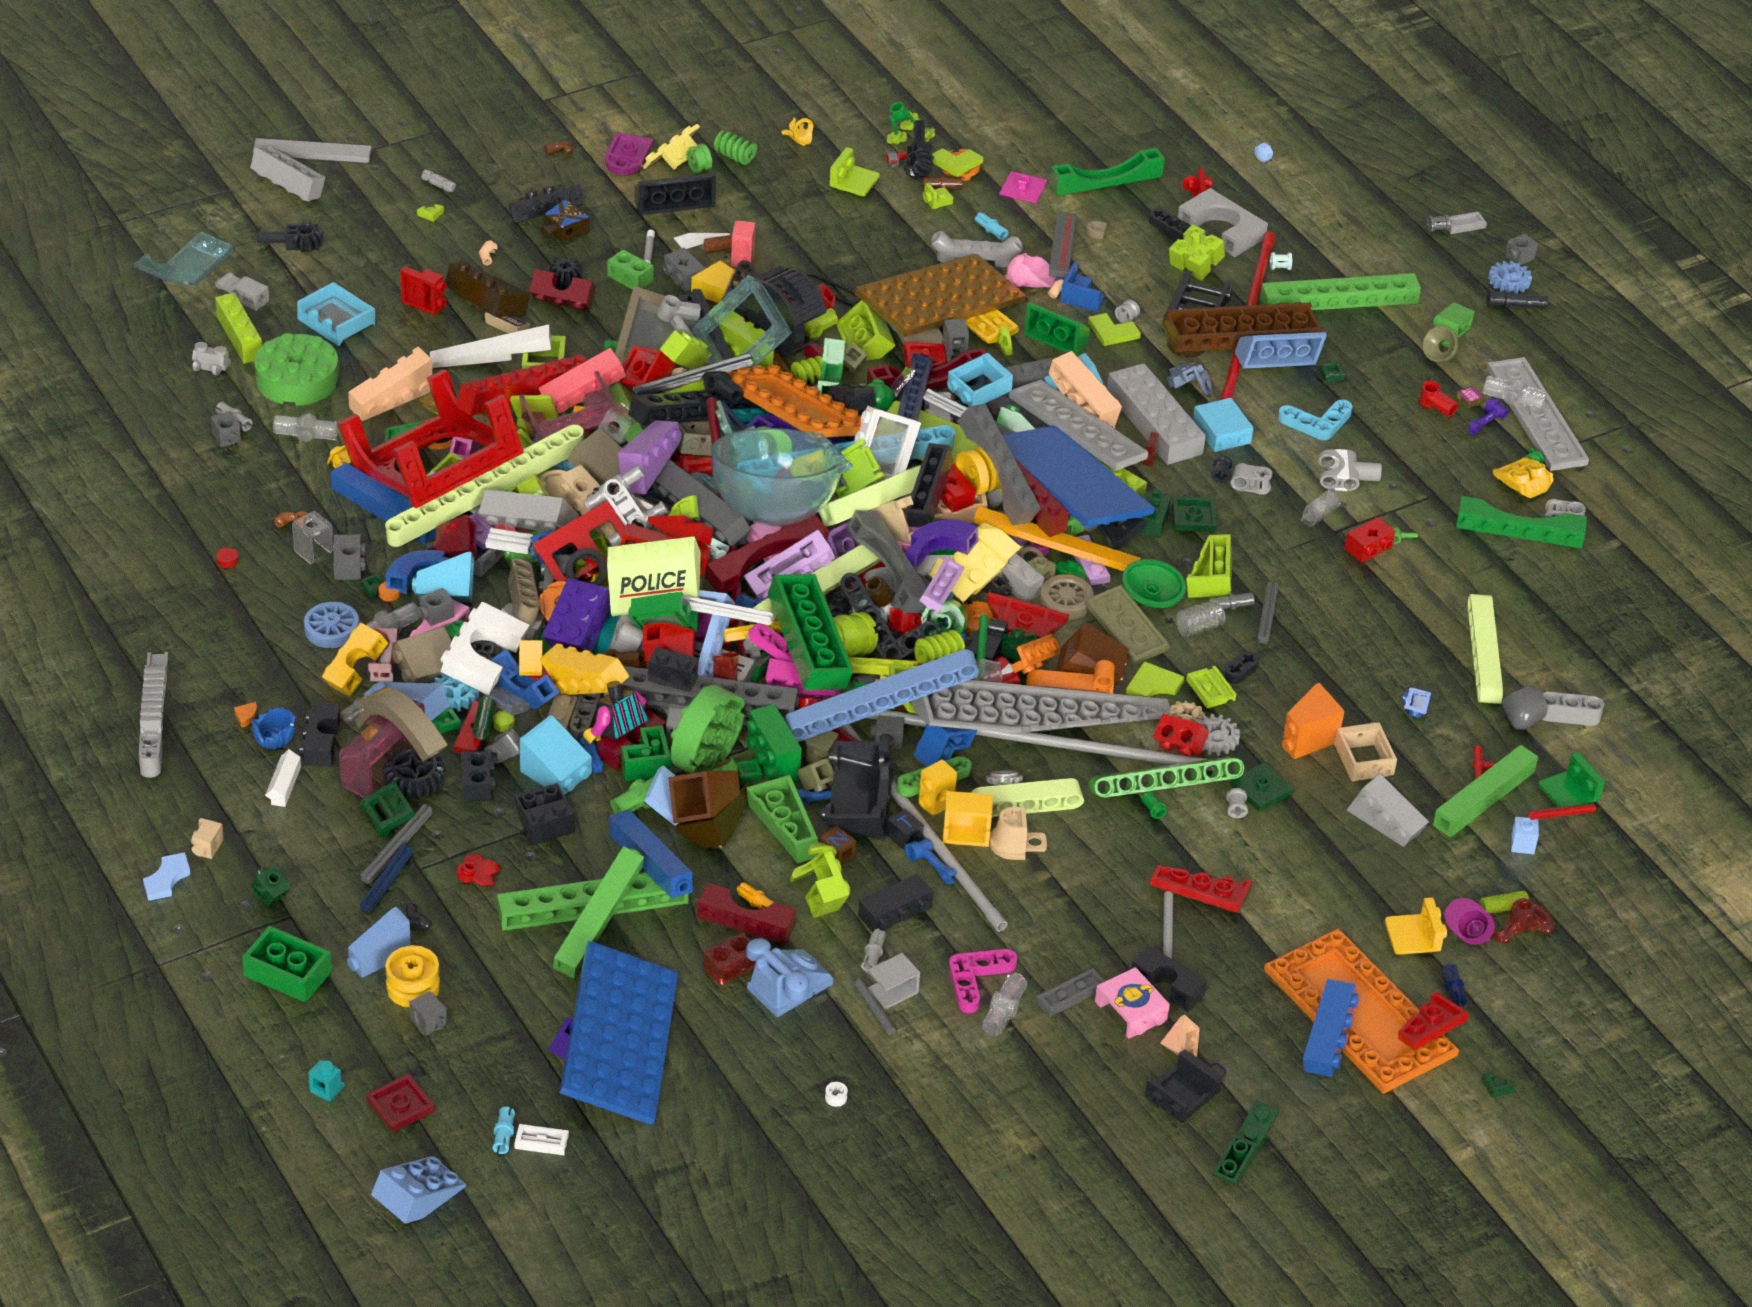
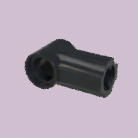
M727 372L705 375L703 383L708 392H716L731 404H737L743 398L744 391H742V387L733 382Z

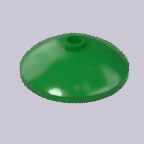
M1153 559L1138 560L1129 564L1123 572V588L1132 599L1144 606L1152 608L1170 607L1179 603L1185 595L1186 582L1184 577L1176 568L1165 562Z

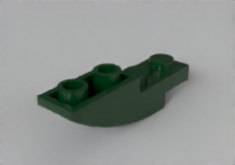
M1256 1100L1237 1135L1234 1134L1212 1175L1235 1186L1248 1171L1268 1138V1132L1279 1115V1110Z

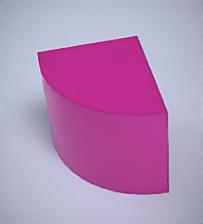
M452 437L449 453L465 458L477 451L479 443L469 438Z

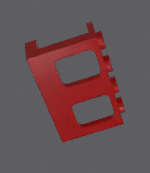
M606 501L535 542L532 550L536 556H540L556 582H566V577L552 558L554 552L568 544H574L577 550L587 548L594 549L600 553L589 532L606 522H610L622 539L625 526L609 501ZM607 555V556H603V557L605 558L606 562H607V560H608V555ZM583 558L587 567L575 574V577L579 581L583 579L588 581L593 578L599 567L591 558Z

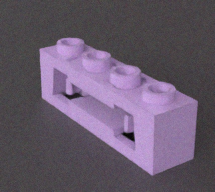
M817 530L744 575L755 596L764 601L769 598L767 593L773 579L772 576L777 574H811L820 567L829 565L835 559V556L820 531Z

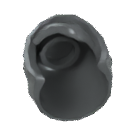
M1529 685L1511 693L1502 702V708L1508 720L1517 730L1531 728L1547 715L1548 708L1545 697L1534 685Z

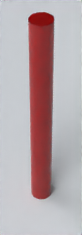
M1594 804L1536 810L1530 811L1528 817L1531 820L1594 813L1596 806Z

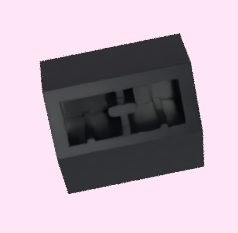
M558 783L514 795L522 829L531 845L575 833V813Z

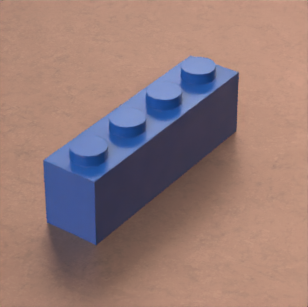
M1327 979L1303 1056L1305 1072L1333 1077L1335 1069L1340 1068L1342 1060L1340 1052L1342 1048H1346L1348 1040L1346 1032L1348 1028H1352L1354 1014L1352 1012L1354 1008H1358L1360 994H1357L1355 984Z

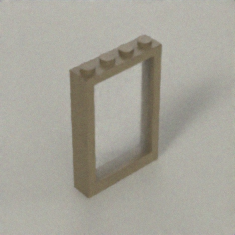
M637 286L633 287L614 352L622 366L633 345L661 351L662 345L674 332L675 329L670 322L661 320L657 315L665 297L664 295ZM699 317L698 321L684 320L694 337L704 341L706 327L701 317ZM677 363L674 366V368L683 367Z

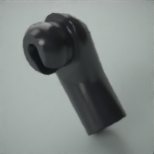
M412 903L406 906V918L410 922V927L417 930L422 929L423 931L429 930L431 920L426 918L425 915L418 913L417 905Z

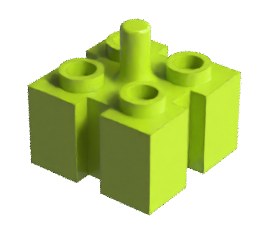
M1192 224L1183 233L1184 240L1178 239L1169 248L1170 264L1182 271L1187 268L1193 272V277L1202 281L1211 271L1210 265L1216 266L1225 257L1224 240L1212 234L1205 236V230Z

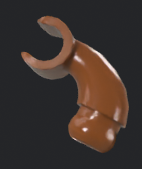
M304 511L298 513L282 512L277 515L274 521L277 527H283L289 522L296 521L297 527L302 529L304 522L309 523L308 514Z

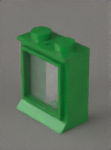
M682 592L631 599V607H629L628 614L630 620L638 628L643 629V625L666 622L691 628L697 632L698 611L691 610L690 603H683Z

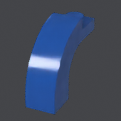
M421 550L405 554L397 558L386 572V588L407 594L412 586L413 577L417 578V571L446 561L449 558L444 557L445 552L436 550Z
M507 649L490 660L503 667L499 677L500 681L497 683L499 688L512 701L522 707L536 709L560 693L547 674L539 680L529 676H519V666Z

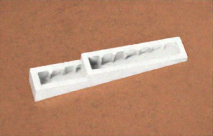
M544 325L430 351L432 368L512 360V354L551 350L549 325Z

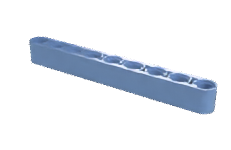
M970 650L955 652L793 711L785 716L784 721L797 742L803 741L975 678L979 671L974 653Z

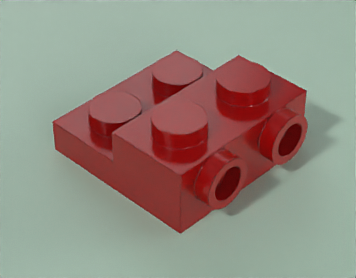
M406 266L400 270L402 303L434 316L446 307L447 299L444 298V292L447 284L443 282V275L428 269L421 273Z

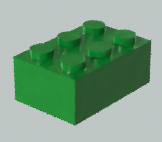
M775 704L750 710L749 721H747L748 737H746V744L748 749L754 752L755 759L759 765L763 767L766 779L771 781L790 775L793 783L800 781L797 770L801 769L802 748Z
M272 926L266 928L242 957L245 977L305 1003L332 972L330 951Z

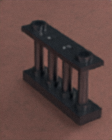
M1185 270L1167 310L1193 309L1192 307L1184 306V303L1187 302L1211 308L1224 307L1226 301L1231 300L1233 291L1230 289L1231 281L1227 280L1223 289L1194 283V280H1192L1193 272ZM1194 290L1218 296L1219 299L1216 301L1191 295L1189 292Z

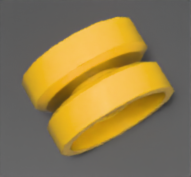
M980 446L957 454L955 465L977 490L976 496L986 491L990 492L1001 488L993 463Z
M411 945L395 950L387 958L385 965L387 977L386 990L389 998L394 1003L403 1007H410L409 1001L428 991H431L435 997L438 995L440 988L439 962L437 956L431 950L422 946Z

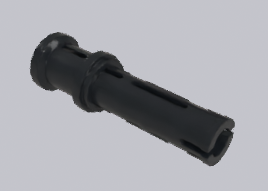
M1488 290L1486 298L1487 307L1494 305L1503 306V308L1510 306L1547 308L1548 302H1546L1548 301V296L1511 294L1509 291L1493 292V290Z

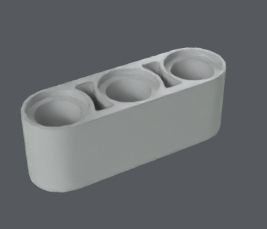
M1558 692L1542 693L1548 708L1547 715L1542 720L1595 726L1600 723L1604 702L1599 697Z

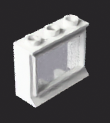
M867 406L861 416L862 424L860 431L855 435V443L862 439L866 440L867 444L861 448L869 446L881 468L875 474L883 472L884 478H888L905 471L921 423L904 416Z

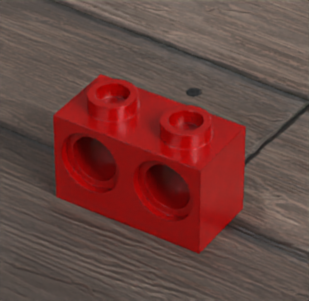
M1162 713L1153 738L1159 743V747L1164 750L1171 751L1176 749L1185 756L1190 757L1191 754L1200 756L1209 731L1202 724ZM1173 731V734L1168 737V734ZM1193 736L1192 740L1187 743L1188 739Z

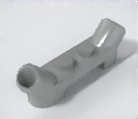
M938 231L931 238V246L937 251L936 258L942 263L977 254L984 260H995V267H1008L1009 262L1021 253L1023 248L1022 242L1016 236H1011L1002 243L967 239L956 240L951 239L944 231Z

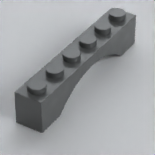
M986 404L969 406L958 420L962 431L967 439L975 442L983 449L993 463L1001 485L1003 509L1012 526L1030 523L1041 510L1033 492Z
M855 510L847 528L857 542L873 552L888 568L895 583L894 600L903 613H923L926 606L920 602V599L927 587L877 511Z

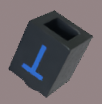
M904 809L888 819L887 836L905 850L906 844L913 841H922L924 824Z

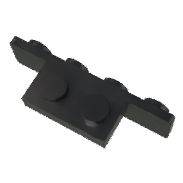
M579 184L563 189L547 186L538 193L536 191L526 192L524 197L519 198L520 201L510 203L509 209L512 221L517 223L545 215L546 212L563 200H567L574 206L583 204L585 201L581 185Z

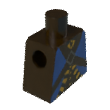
M563 200L545 213L544 227L540 229L541 234L544 238L553 235L561 242L588 234L589 216L567 200Z

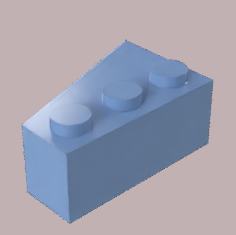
M378 682L364 693V696L367 697L381 688H394L408 696L431 721L449 707L443 684ZM379 716L380 719L389 721L387 718Z

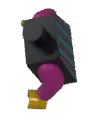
M619 681L609 682L607 684L609 694L598 701L599 710L593 728H589L584 732L583 737L589 744L593 740H601V734L616 740L649 721L644 711L646 699L635 690L621 687Z

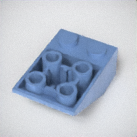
M430 1156L382 1169L371 1195L406 1224L423 1219L464 1189L466 1183L456 1173L444 1166L438 1158Z

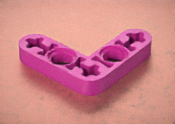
M760 623L755 624L748 630V636L755 645L778 660L794 662L784 637Z
M1001 949L960 953L950 958L949 974L957 1005L962 1012L973 1013L979 1008L980 995L975 976L1014 971L1017 965V955L1014 951ZM981 960L987 961L989 965L980 966L977 962ZM958 964H960L961 967H963V971H962V972H959L960 969H959V965H958ZM965 980L968 981L970 985L961 986L960 984H958V982ZM966 995H969L970 1002L965 999Z

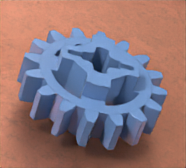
M1503 261L1500 264L1497 262L1495 266H1491L1488 279H1490V284H1494L1493 288H1500V292L1514 291L1515 294H1518L1519 290L1525 292V288L1529 289L1532 280L1531 271H1526L1527 267H1521V263L1516 264L1513 261L1506 263Z

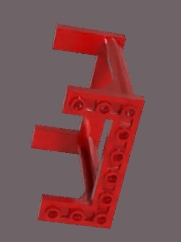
M443 369L427 377L439 414L438 416L373 449H370L359 415L353 414L337 422L352 466L375 481L409 497L412 507L417 509L524 453L506 396L501 394L484 403L491 424L490 427L477 421L456 406L458 399L449 372ZM451 437L469 438L486 446L428 477L418 452L441 439ZM396 463H398L401 473L395 470Z

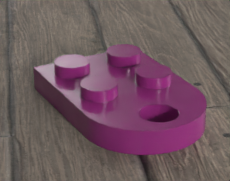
M617 132L605 154L606 168L610 172L619 175H630L640 171L646 161L645 158L653 147V139Z

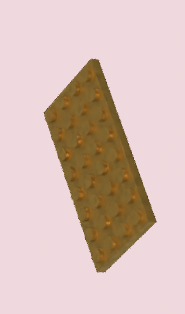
M971 254L861 285L855 288L854 293L903 337L944 326V320L968 319L1025 302L1026 295L1018 287L1013 285L1005 276L1001 275L993 266L989 265L977 254Z

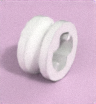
M832 1082L827 1085L825 1090L826 1102L835 1107L844 1105L847 1101L848 1092L845 1084Z

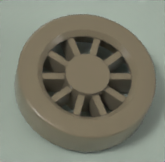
M1057 575L1043 583L1040 589L1039 603L1042 607L1069 614L1068 620H1075L1086 616L1090 612L1085 605V601L1094 596V591L1088 582L1077 576Z

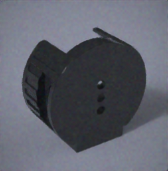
M780 265L750 279L743 308L748 312V320L754 324V328H761L765 331V335L771 334L774 336V349L777 350L782 358H787L805 349L809 344L818 343V339L805 337L804 324L825 314L827 310L819 290L802 271L793 267L784 269Z

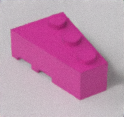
M769 659L765 679L767 685L797 688V696L816 697L820 700L832 698L843 692V689L804 690L794 662Z

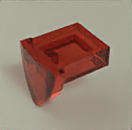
M1151 432L1147 447H1143L1148 451V457L1140 461V463L1153 466L1157 454L1159 433Z
M727 652L712 656V661H714L713 678L737 681L739 654L737 652Z

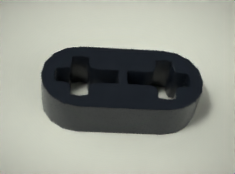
M1243 652L1228 663L1224 675L1226 681L1237 684L1249 677L1257 670L1258 656L1252 652Z

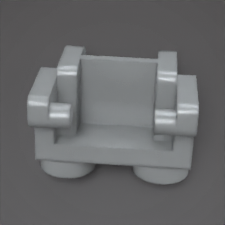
M204 342L195 344L192 355L194 371H199L200 369L212 371L213 375L218 376L222 370L225 371L231 364L229 351H227L226 347L217 346L211 348L207 347V344Z

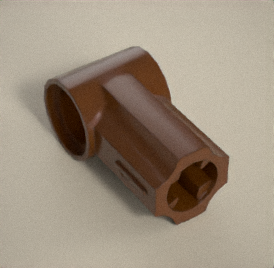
M610 649L603 654L618 658L623 666L647 668L644 650L618 653L615 649Z

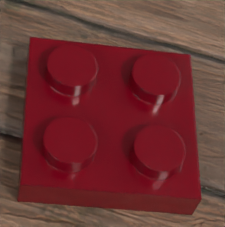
M409 1073L366 1094V1102L392 1133L435 1112V1105Z

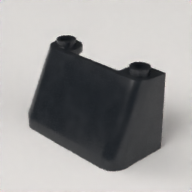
M834 741L833 750L829 751V763L833 764L834 767L831 802L822 808V821H826L827 826L833 828L838 826L844 831L866 837L886 839L894 769L889 742Z

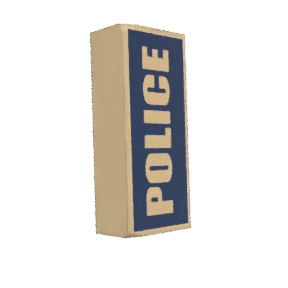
M488 312L485 313L487 324L508 334L527 330L530 327L529 323L514 316L494 317Z

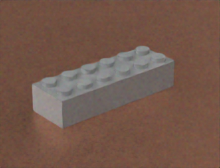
M1145 363L1109 373L1107 390L1119 401L1122 406L1121 410L1167 465L1203 454L1206 435Z

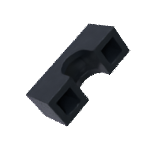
M312 701L311 710H307L306 724L308 726L303 728V739L305 741L300 743V755L304 756V765L332 767L335 751L334 735H338L341 720L340 703Z
M1150 945L1132 961L1131 969L1136 967L1152 986L1158 982L1171 984L1169 1001L1186 1012H1189L1205 997L1207 980Z

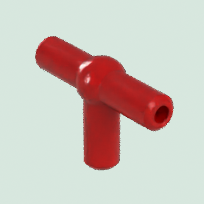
M1481 746L1473 748L1474 761L1472 766L1475 779H1477L1484 773L1483 770L1490 769L1496 763L1483 761Z

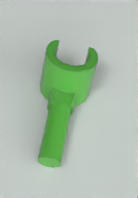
M1397 527L1393 528L1395 530L1394 544L1400 543L1401 538L1418 537L1417 533L1401 532Z

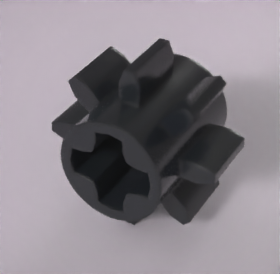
M996 576L985 586L984 592L1008 597L1011 595L1012 587L1008 586L1009 581L1004 577Z

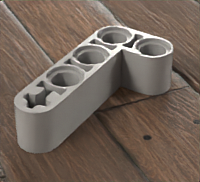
M629 614L619 615L609 650L615 649L618 653L636 651L643 638V629L638 628L630 620Z

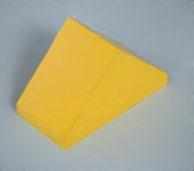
M520 640L519 676H542V663L539 660L542 657V641Z

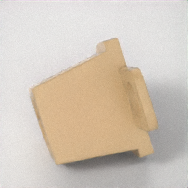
M1008 807L1000 813L997 825L990 833L989 839L991 850L996 855L1004 859L1025 860V852H1043L1047 850V840L1044 833H1027L1025 807ZM1036 838L1041 841V844L1033 846L1029 843V840Z

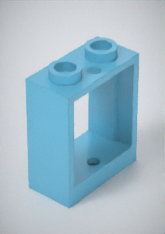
M986 353L949 371L947 385L949 390L954 392L968 406L981 405L1012 391L1013 375L989 353ZM982 374L992 381V383L976 391H973L965 384Z

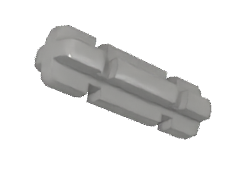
M424 170L421 175L423 180L429 181V183L441 189L443 188L447 192H454L455 182L448 181V179L434 174L430 170Z

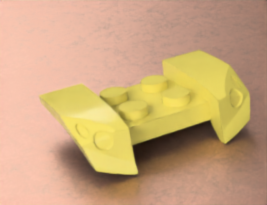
M987 523L978 526V543L970 553L965 555L957 551L950 558L965 567L950 593L962 603L972 594L976 595L1004 569L1008 560L1021 547L999 528ZM940 557L928 573L931 579H933L944 561Z

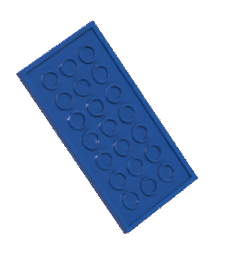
M592 941L588 942L585 948L560 1094L649 1125L653 1124L656 1118L678 972Z

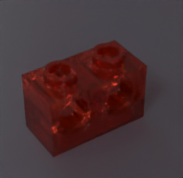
M742 932L728 938L715 947L709 948L704 952L703 969L720 986L753 969L756 961L749 960L746 956V946L751 940Z

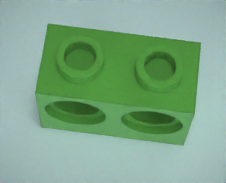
M621 250L608 260L607 276L631 289L634 286L645 288L653 282V265L625 250Z

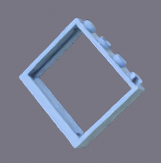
M699 590V598L735 604L727 593ZM712 614L698 661V676H714L724 641L723 631L728 628L729 617ZM643 638L636 651L643 650Z

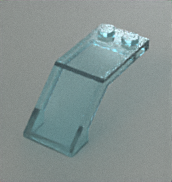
M200 232L167 263L151 261L150 254L146 253L134 264V268L166 282L196 286L233 252V245Z

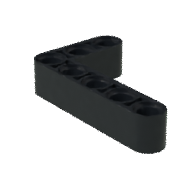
M846 573L842 576L840 581L841 587L856 613L865 612L871 617H877L876 626H874L875 634L878 633L876 647L883 659H889L892 653L898 652V657L895 660L912 661L916 657L914 648H908L911 642L917 641L920 638H926L930 630H936V634L942 633V630L935 622L927 621L896 639L879 609L867 594L866 587L860 578L854 573ZM851 582H857L854 588L848 589V585ZM867 599V602L864 606H858L861 600ZM882 635H888L886 641L879 642Z

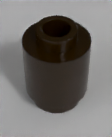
M873 576L867 580L866 592L876 606L884 607L892 602L894 593L883 578Z

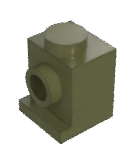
M851 342L845 349L843 369L848 372L851 371L855 375L865 363L867 353Z

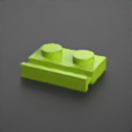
M1212 666L1210 670L1205 668L1187 674V682L1207 709L1225 704L1230 699L1232 701L1236 700L1235 691L1216 666Z

